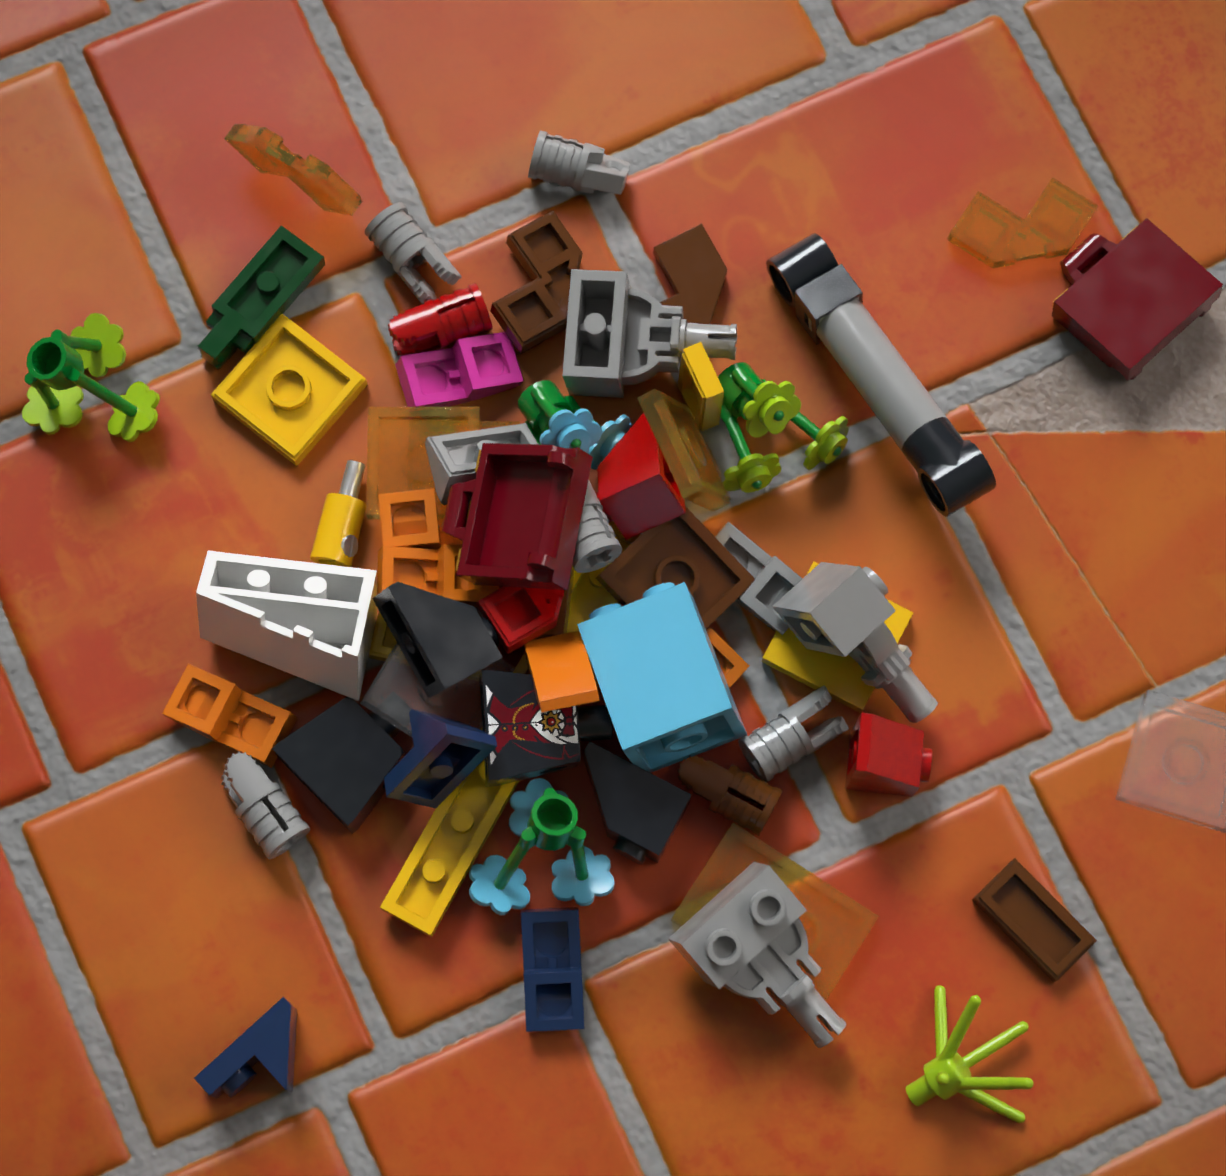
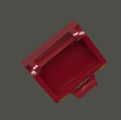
M1146 218L1118 244L1107 240L1099 234L1093 233L1089 235L1060 262L1061 269L1072 286L1067 288L1053 301L1052 317L1108 367L1119 371L1127 381L1129 379L1134 380L1152 358L1198 316H1204L1211 309L1212 304L1220 297L1223 284ZM1102 254L1104 257L1083 275L1081 272Z
M483 443L482 449L478 453L475 468L477 473L476 479L455 483L450 486L441 531L463 541L462 548H459L455 571H457L456 575L475 585L568 590L593 457L578 447L562 448L555 445Z

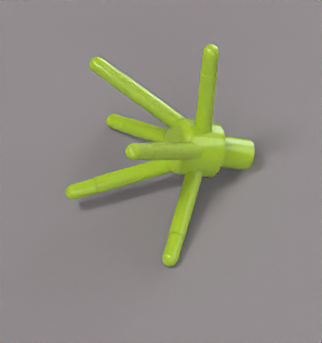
M942 985L936 986L934 989L936 1058L924 1064L925 1075L906 1086L905 1089L909 1099L914 1105L920 1106L936 1095L946 1100L959 1092L1017 1123H1023L1025 1121V1114L982 1090H1028L1033 1087V1080L1028 1077H972L969 1068L1027 1032L1029 1029L1027 1022L1021 1021L969 1054L961 1057L957 1050L981 1004V998L978 995L970 997L948 1039L946 990Z

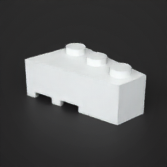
M207 551L196 591L200 638L359 701L377 619V606L372 599L377 595V570Z

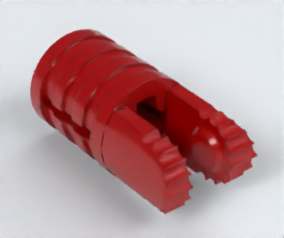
M476 283L468 285L464 289H457L451 294L441 295L437 299L425 301L424 304L408 309L402 314L399 313L397 316H393L394 318L390 319L388 324L390 336L393 337L394 352H397V356L428 352L439 347L444 348L453 342L456 343L458 339L469 336L473 337L480 332H487L493 329L486 304Z

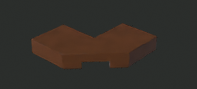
M553 210L508 234L506 244L532 281L493 302L490 312L519 354L565 330L567 326L571 269L580 268L583 252Z
M700 224L655 246L653 254L676 294L660 303L668 306H683V319H687L688 323L711 324L726 279L727 267L705 228Z

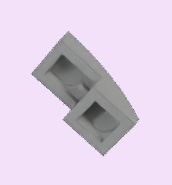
M727 522L715 538L755 578L749 588L735 602L774 631L783 635L789 627L772 606L803 578L776 556L771 557L734 525Z

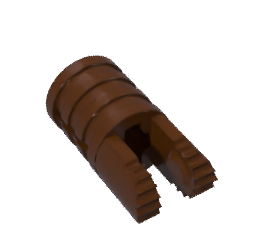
M689 755L688 759L683 758L684 762L679 763L680 769H678L680 774L678 778L682 780V785H686L687 789L691 788L693 793L710 801L711 804L708 808L710 811L723 815L727 820H732L738 823L737 825L744 829L746 827L752 833L759 836L783 790L768 785V782L755 778L754 775L740 770L734 764L727 770L710 760L704 761L703 757L698 758L697 755L695 757ZM730 789L764 807L763 811L728 793V790Z

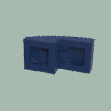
M564 907L521 910L526 1032L585 1029L579 908Z

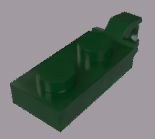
M281 225L212 304L213 312L206 321L212 330L198 345L201 357L219 370L236 352L237 348L246 354L282 313L284 314L325 266L324 256Z

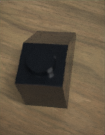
M400 582L392 584L372 598L428 699L502 658L497 648L499 646V639L494 627L485 617L479 616L474 606Z
M589 741L584 750V762L607 837L616 841L613 850L643 865L646 858L658 863L690 803L692 794Z

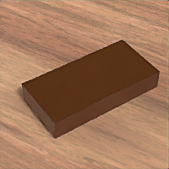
M1015 858L972 899L1053 982L1058 981L1097 941Z

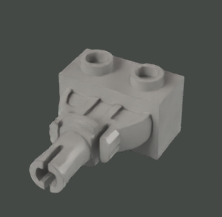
M571 269L562 375L569 395L624 398L625 385L645 382L654 377L658 372L679 373L683 349L699 342L702 343L709 358H729L730 360H735L737 324L688 323L687 319H683V306L662 305L651 295L640 290L631 289L628 275L625 271Z
M819 563L772 606L806 649L842 657L847 655L852 657L865 671V674L861 677L864 683L876 689L883 688L909 722L917 723L927 717L936 708L938 702L909 666L912 651L907 645H898L893 634L884 623L896 610L884 597L889 591L883 580L868 567L862 569L860 566Z
M753 862L668 938L704 982L718 989L724 986L734 994L755 999L768 1015H772L780 1007L766 992L767 988L774 999L785 1007L808 1033L818 1048L826 1046L833 1040V1037L816 1017L822 1021L829 1031H834L837 1035L846 1027V1022L843 1018H840L814 988L813 981L796 963L798 961L803 969L814 977L821 971L818 964L808 954L807 934L799 919L807 909L769 865Z

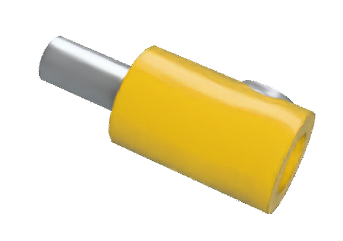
M348 460L339 494L329 493L326 495L310 559L313 562L351 567L354 555L358 550V539L367 504L364 501L357 499L366 468L365 464Z

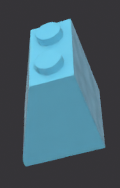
M671 582L653 586L643 593L642 599L625 606L617 603L602 606L589 615V620L577 624L621 748L634 765L650 773L680 762L683 758L687 759L689 755L693 757L747 735L694 598L685 582L676 586Z

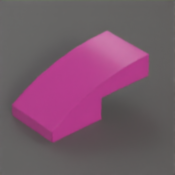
M505 332L458 339L452 348L400 356L395 364L410 415L488 397L520 386L524 382L512 342Z

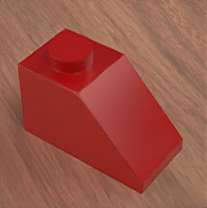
M655 407L639 417L597 467L598 491L595 493L609 523L614 522L625 540L686 513L680 445Z
M861 713L850 733L845 789L913 797L919 789L920 782H929L931 773L932 748H923L924 731L874 714Z

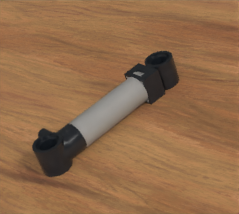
M813 233L766 261L767 271L780 296L789 306L796 308V318L815 344L818 345L823 342L917 471L921 486L937 511L943 516L948 517L995 489L996 479L982 452L970 440L964 441L865 308L863 305V292L842 264L838 265L826 242L818 234Z

